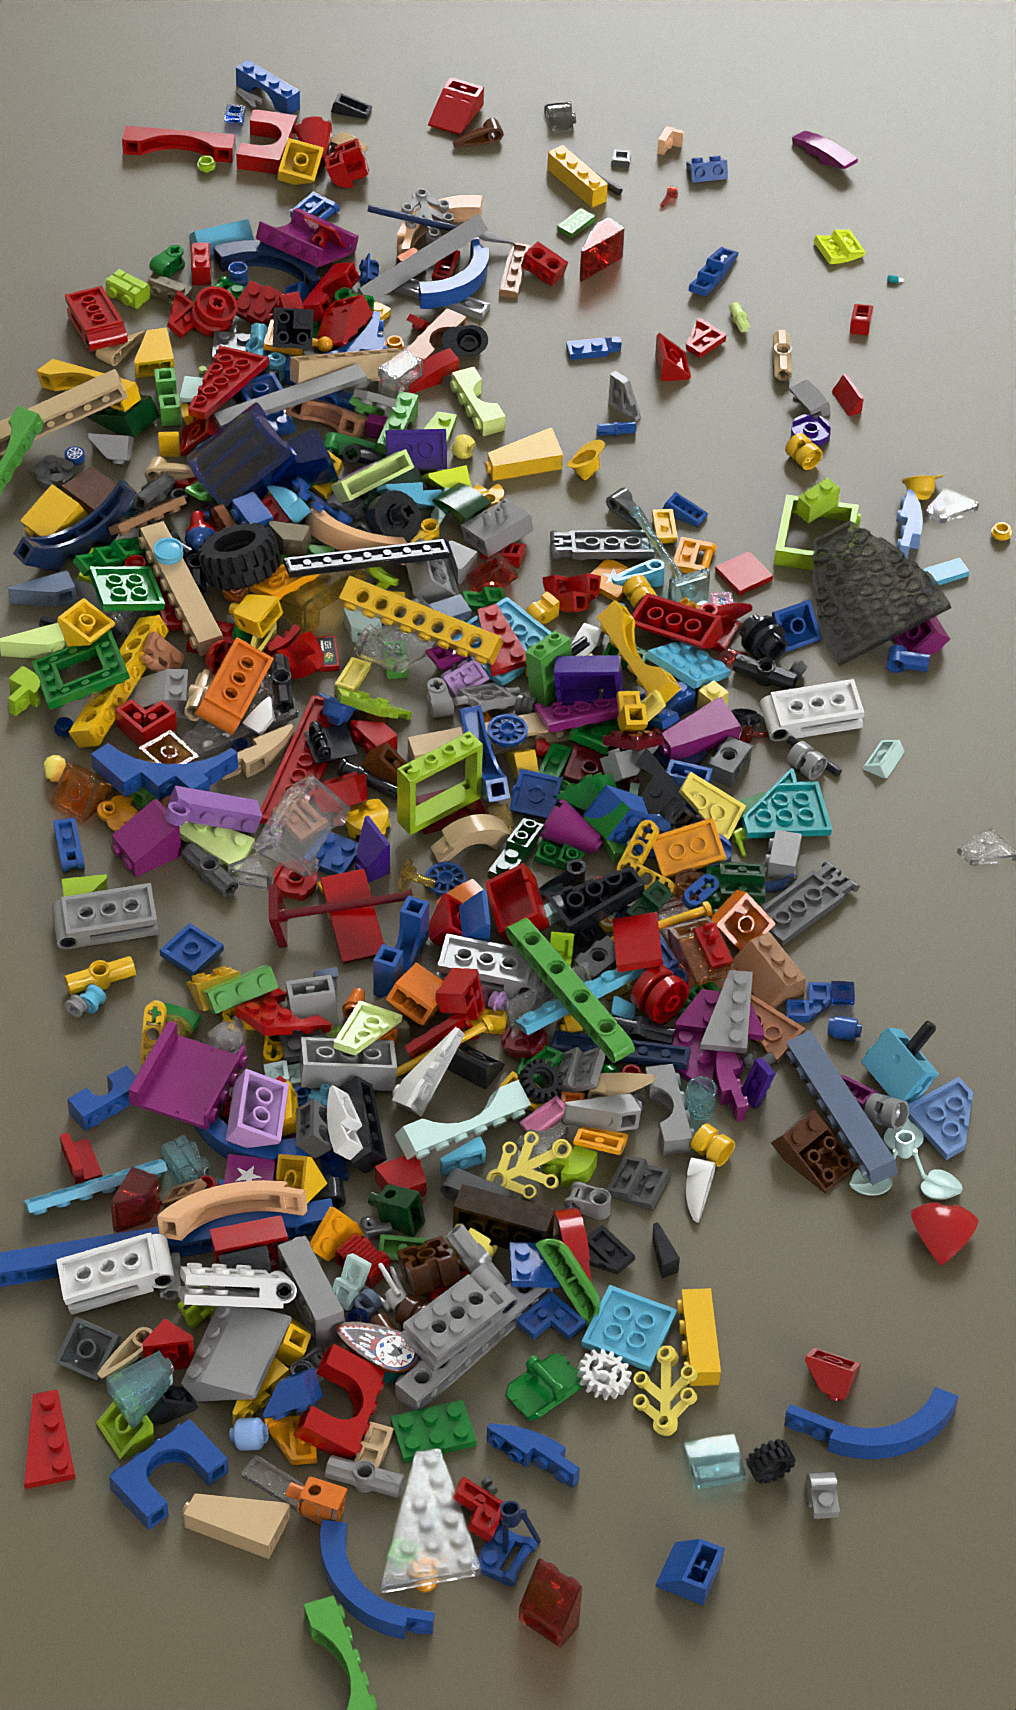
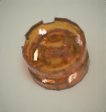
M691 868L680 871L675 878V896L682 901V896L686 889L704 874L702 872L698 873L696 869ZM695 894L693 897H689V900H696L698 894Z

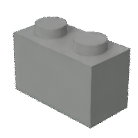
M781 830L775 831V836L770 838L768 851H771V855L766 854L764 867L768 868L767 877L785 879L786 876L795 874L802 834ZM794 875L787 877L786 880H794Z

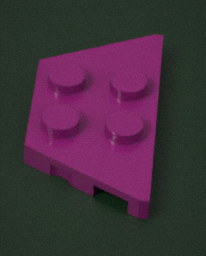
M702 989L678 1018L675 1029L705 1033L721 991ZM750 1002L748 1039L763 1041L764 1031Z
M675 1029L672 1045L691 1047L687 1070L674 1069L675 1073H679L690 1084L693 1082L703 1087V1092L710 1094L717 1051L700 1049L705 1033Z

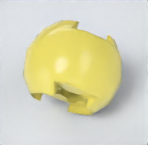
M466 434L456 436L453 447H451L454 456L459 459L470 458L473 455L474 446H476L474 439Z
M52 755L46 758L44 762L46 779H49L51 782H60L65 779L67 775L65 759L61 758L60 755Z

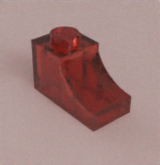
M499 552L467 575L470 588L474 592L481 591L484 586L505 588L518 578L514 564Z

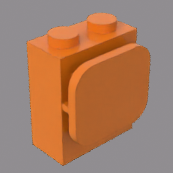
M416 962L394 984L385 1000L417 1024L427 1025L439 1010L435 994L442 985L443 980Z

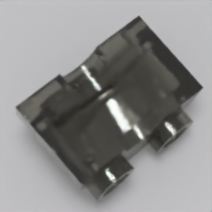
M571 101L551 103L544 106V113L546 119L549 120L551 133L573 131L576 115L575 112H572Z

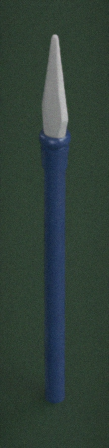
M370 204L367 212L445 231H451L457 227V225ZM484 232L478 236L479 239L484 241L515 244L513 241L489 232Z

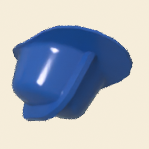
M318 692L324 698L323 715L327 717L330 724L339 726L342 722H348L353 712L358 711L354 707L340 703L338 699L330 695Z

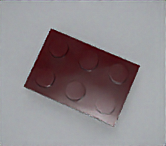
M450 788L416 796V806ZM480 799L423 828L422 831L424 835L441 831L449 824L461 818L476 814H486V811Z

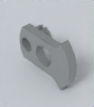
M333 494L327 501L331 507H336L352 515L354 519H360L365 514L362 509L365 506V501L359 497L354 498L347 504H339L335 494Z

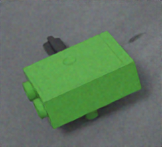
M553 631L537 644L530 645L529 649L525 651V663L527 664L531 697H536L537 702L545 706L556 699L557 687L555 686L554 677L556 656H576L590 646L587 637L583 636L571 644L570 638L557 631Z

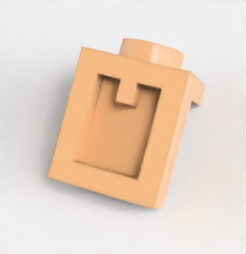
M666 126L658 140L657 154L665 155L666 151L671 149L672 146L680 148L683 142V131Z

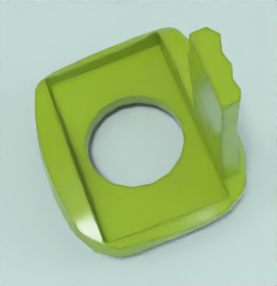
M381 567L366 568L372 577L379 580L375 586L386 590L390 585H399V579L387 573Z

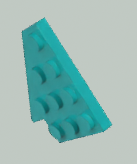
M790 768L742 819L746 838H774L776 830L799 833L802 836H830L833 830L819 782H797L794 768Z

